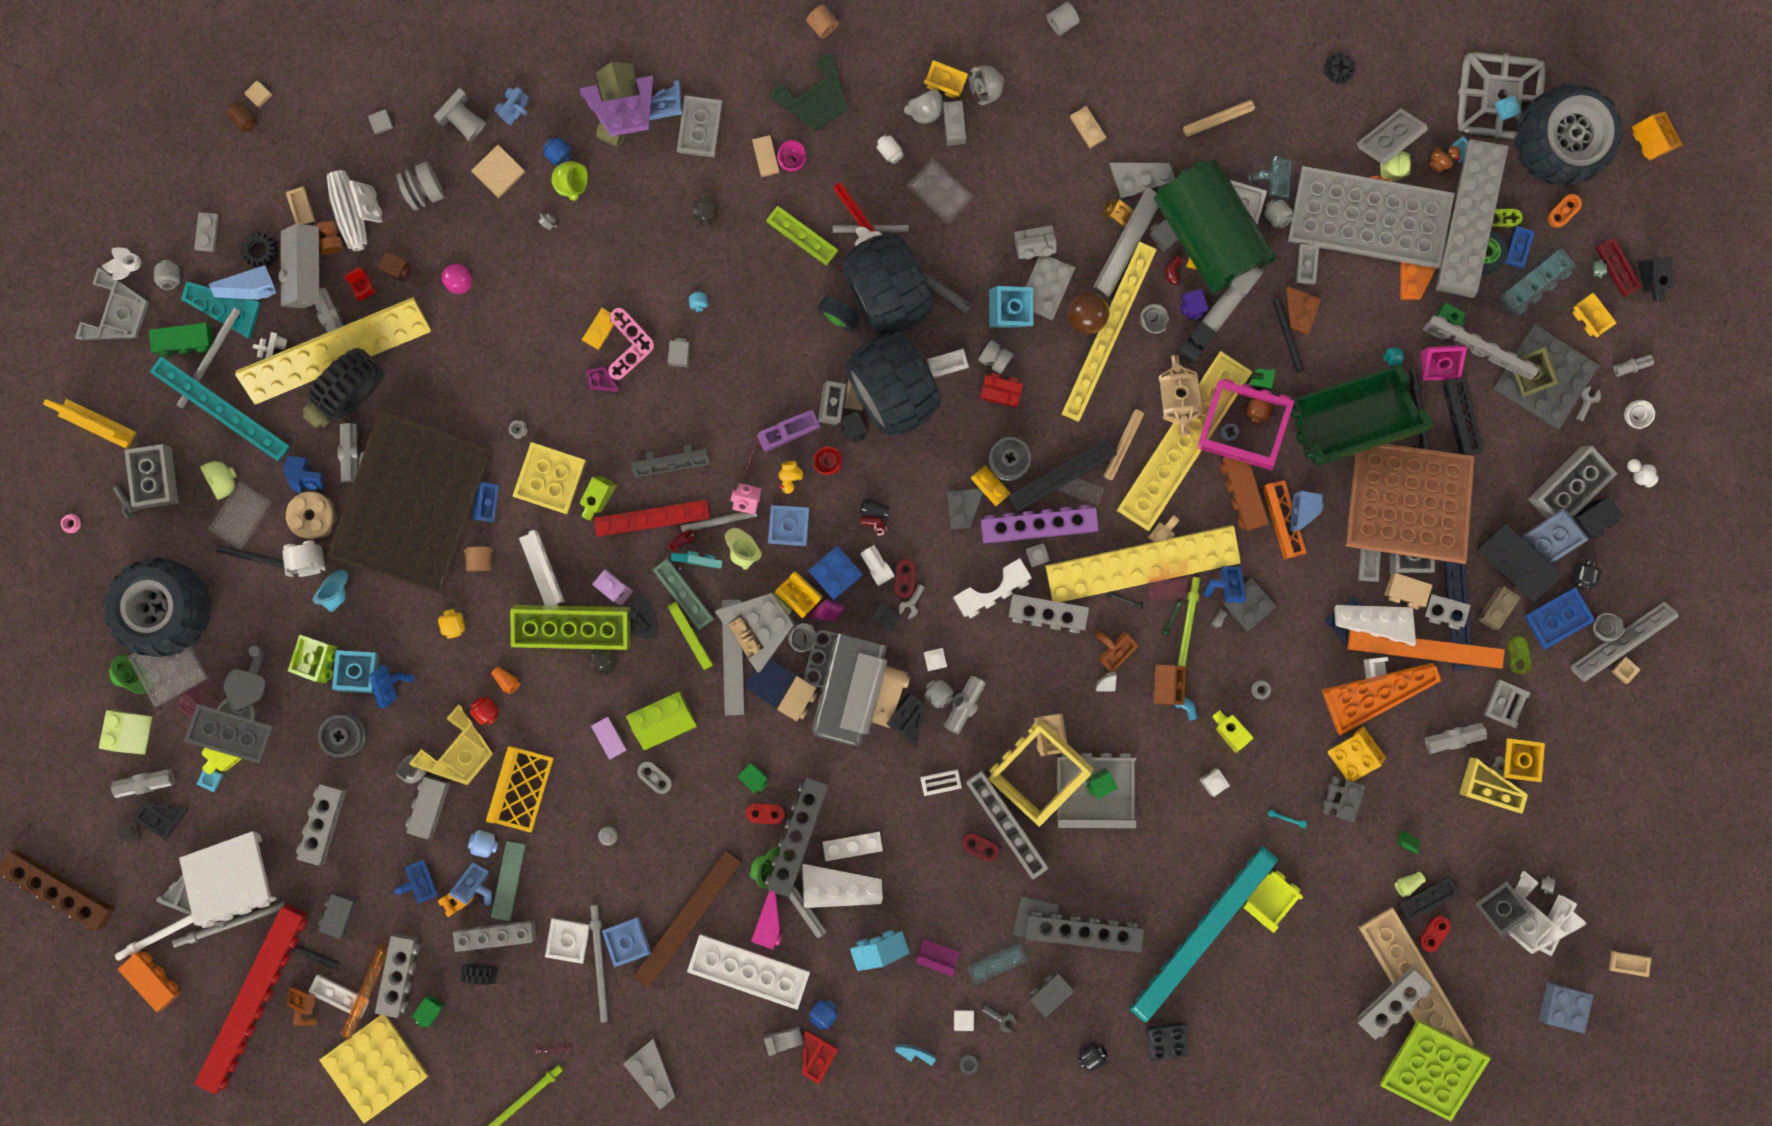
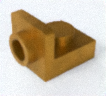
M1120 199L1110 200L1105 204L1104 212L1101 216L1103 218H1110L1119 226L1125 228L1134 210Z

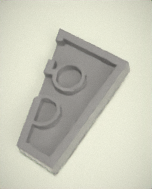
M1109 163L1121 199L1143 193L1146 188H1151L1152 190L1159 188L1175 179L1170 163Z
M653 1038L625 1061L623 1065L656 1106L661 1109L675 1098L676 1095Z

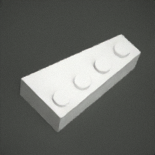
M802 864L804 908L882 903L881 879Z

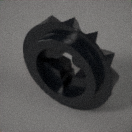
M1342 53L1333 54L1324 66L1327 78L1337 84L1349 81L1355 71L1354 61L1350 59L1349 55L1346 56ZM1341 61L1342 67L1345 69H1343L1339 75V69L1335 67H1337Z

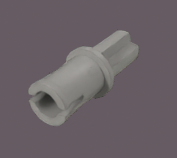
M1652 355L1637 359L1631 358L1627 362L1614 365L1613 369L1617 377L1631 372L1636 373L1639 369L1652 366L1654 359Z

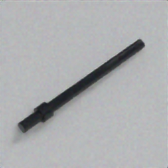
M1417 368L1409 369L1411 380L1409 385L1410 392H1413L1414 403L1418 411L1423 410L1420 392L1422 391V385L1418 380ZM1427 431L1420 433L1422 449L1430 450Z

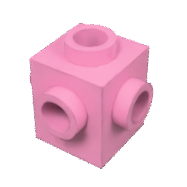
M739 483L737 490H733L731 501L734 502L733 510L755 515L760 501L761 488Z

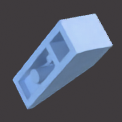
M265 265L209 283L213 296L219 298L258 300L276 294Z

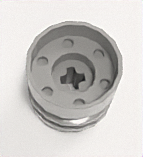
M428 161L415 166L417 174L415 176L409 169L405 170L407 178L402 172L396 174L400 191L414 211L420 209L418 201L423 207L427 205L426 196L432 203L445 198L437 176Z

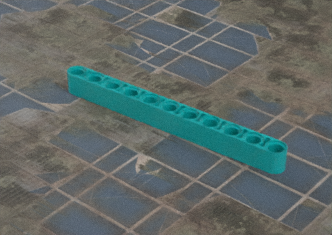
M1264 846L1259 847V852L1250 858L1246 863V868L1244 870L1241 869L1234 878L1233 884L1228 885L1222 893L1223 896L1220 900L1217 899L1210 908L1211 911L1202 917L1198 922V927L1189 933L1185 938V943L1183 945L1180 944L1173 953L1172 959L1167 960L1161 968L1162 971L1159 975L1156 974L1149 983L1150 986L1146 990L1144 989L1137 997V1002L1130 1006L1129 1010L1143 1022H1147L1274 867L1278 858Z

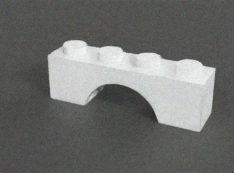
M1021 559L1002 569L1003 579L997 590L991 593H979L972 588H968L954 596L953 599L963 616L972 618L980 613L978 609L983 606L987 609L996 604L995 599L999 597L1005 599L1013 594L1011 590L1014 588L1022 589L1029 585L1028 580L1031 579V576Z

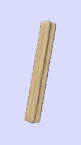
M1249 100L1186 125L1183 128V132L1188 137L1251 112L1255 109L1252 100Z
M1136 409L1133 412L1115 450L1117 456L1111 458L1104 473L1105 478L1113 480L1144 416L1142 411Z

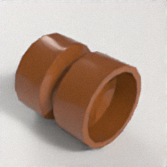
M325 221L314 225L319 227V253L321 255H330L344 250L342 239L338 237L340 231L337 222Z

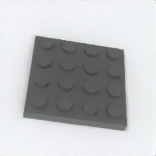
M1534 324L1515 354L1519 358L1546 347L1559 384L1523 397L1514 372L1505 369L1493 389L1558 430L1599 365Z

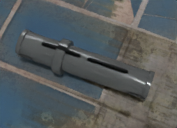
M927 273L923 274L933 295L937 294L965 312V314L968 312L973 303H970L944 286L942 281L938 282L927 275Z

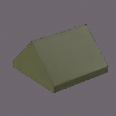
M610 62L596 72L603 101L639 95L632 63Z
M1546 347L1519 357L1522 361L1527 360L1534 363L1535 367L1539 369L1537 375L1531 380L1514 373L1523 397L1559 384Z

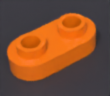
M1569 194L1564 197L1548 214L1547 221L1549 225L1554 228L1564 226L1580 210L1582 206L1580 197L1575 194ZM1568 202L1572 203V208L1567 206ZM1555 216L1560 218L1559 222L1555 221Z

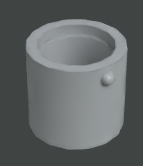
M1068 2L1063 3L1047 14L1049 24L1059 36L1080 22L1075 9Z

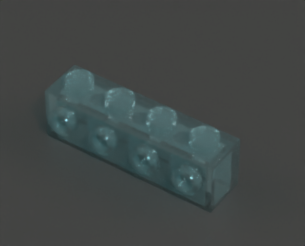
M1561 248L1497 299L1511 316L1516 313L1521 315L1529 308L1527 305L1531 301L1536 303L1543 297L1541 293L1546 289L1549 292L1558 285L1556 281L1560 278L1564 280L1573 273L1571 269L1576 264Z

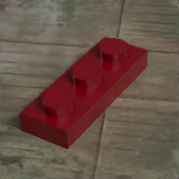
M1615 237L1595 248L1600 258L1603 259V263H1607V270L1622 297L1642 288Z

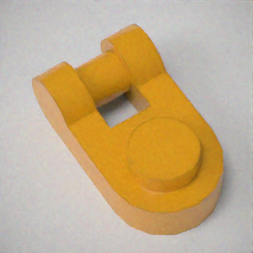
M450 893L438 900L440 906L443 905L447 917H450L466 906V904L454 898L457 905L453 907L449 901L453 898L450 896ZM474 896L471 898L468 904L473 901Z

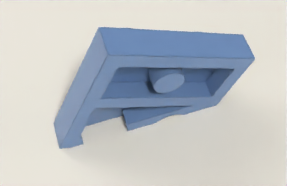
M679 80L673 82L674 86L668 90L662 89L652 96L650 120L682 114V95Z

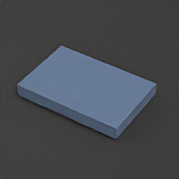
M1565 508L1521 536L1551 564L1589 540L1588 535Z

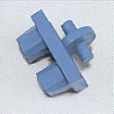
M518 87L515 89L508 88L505 93V97L508 99L505 105L498 103L495 107L498 116L510 126L520 114L523 116L527 115V111L524 108L529 97Z

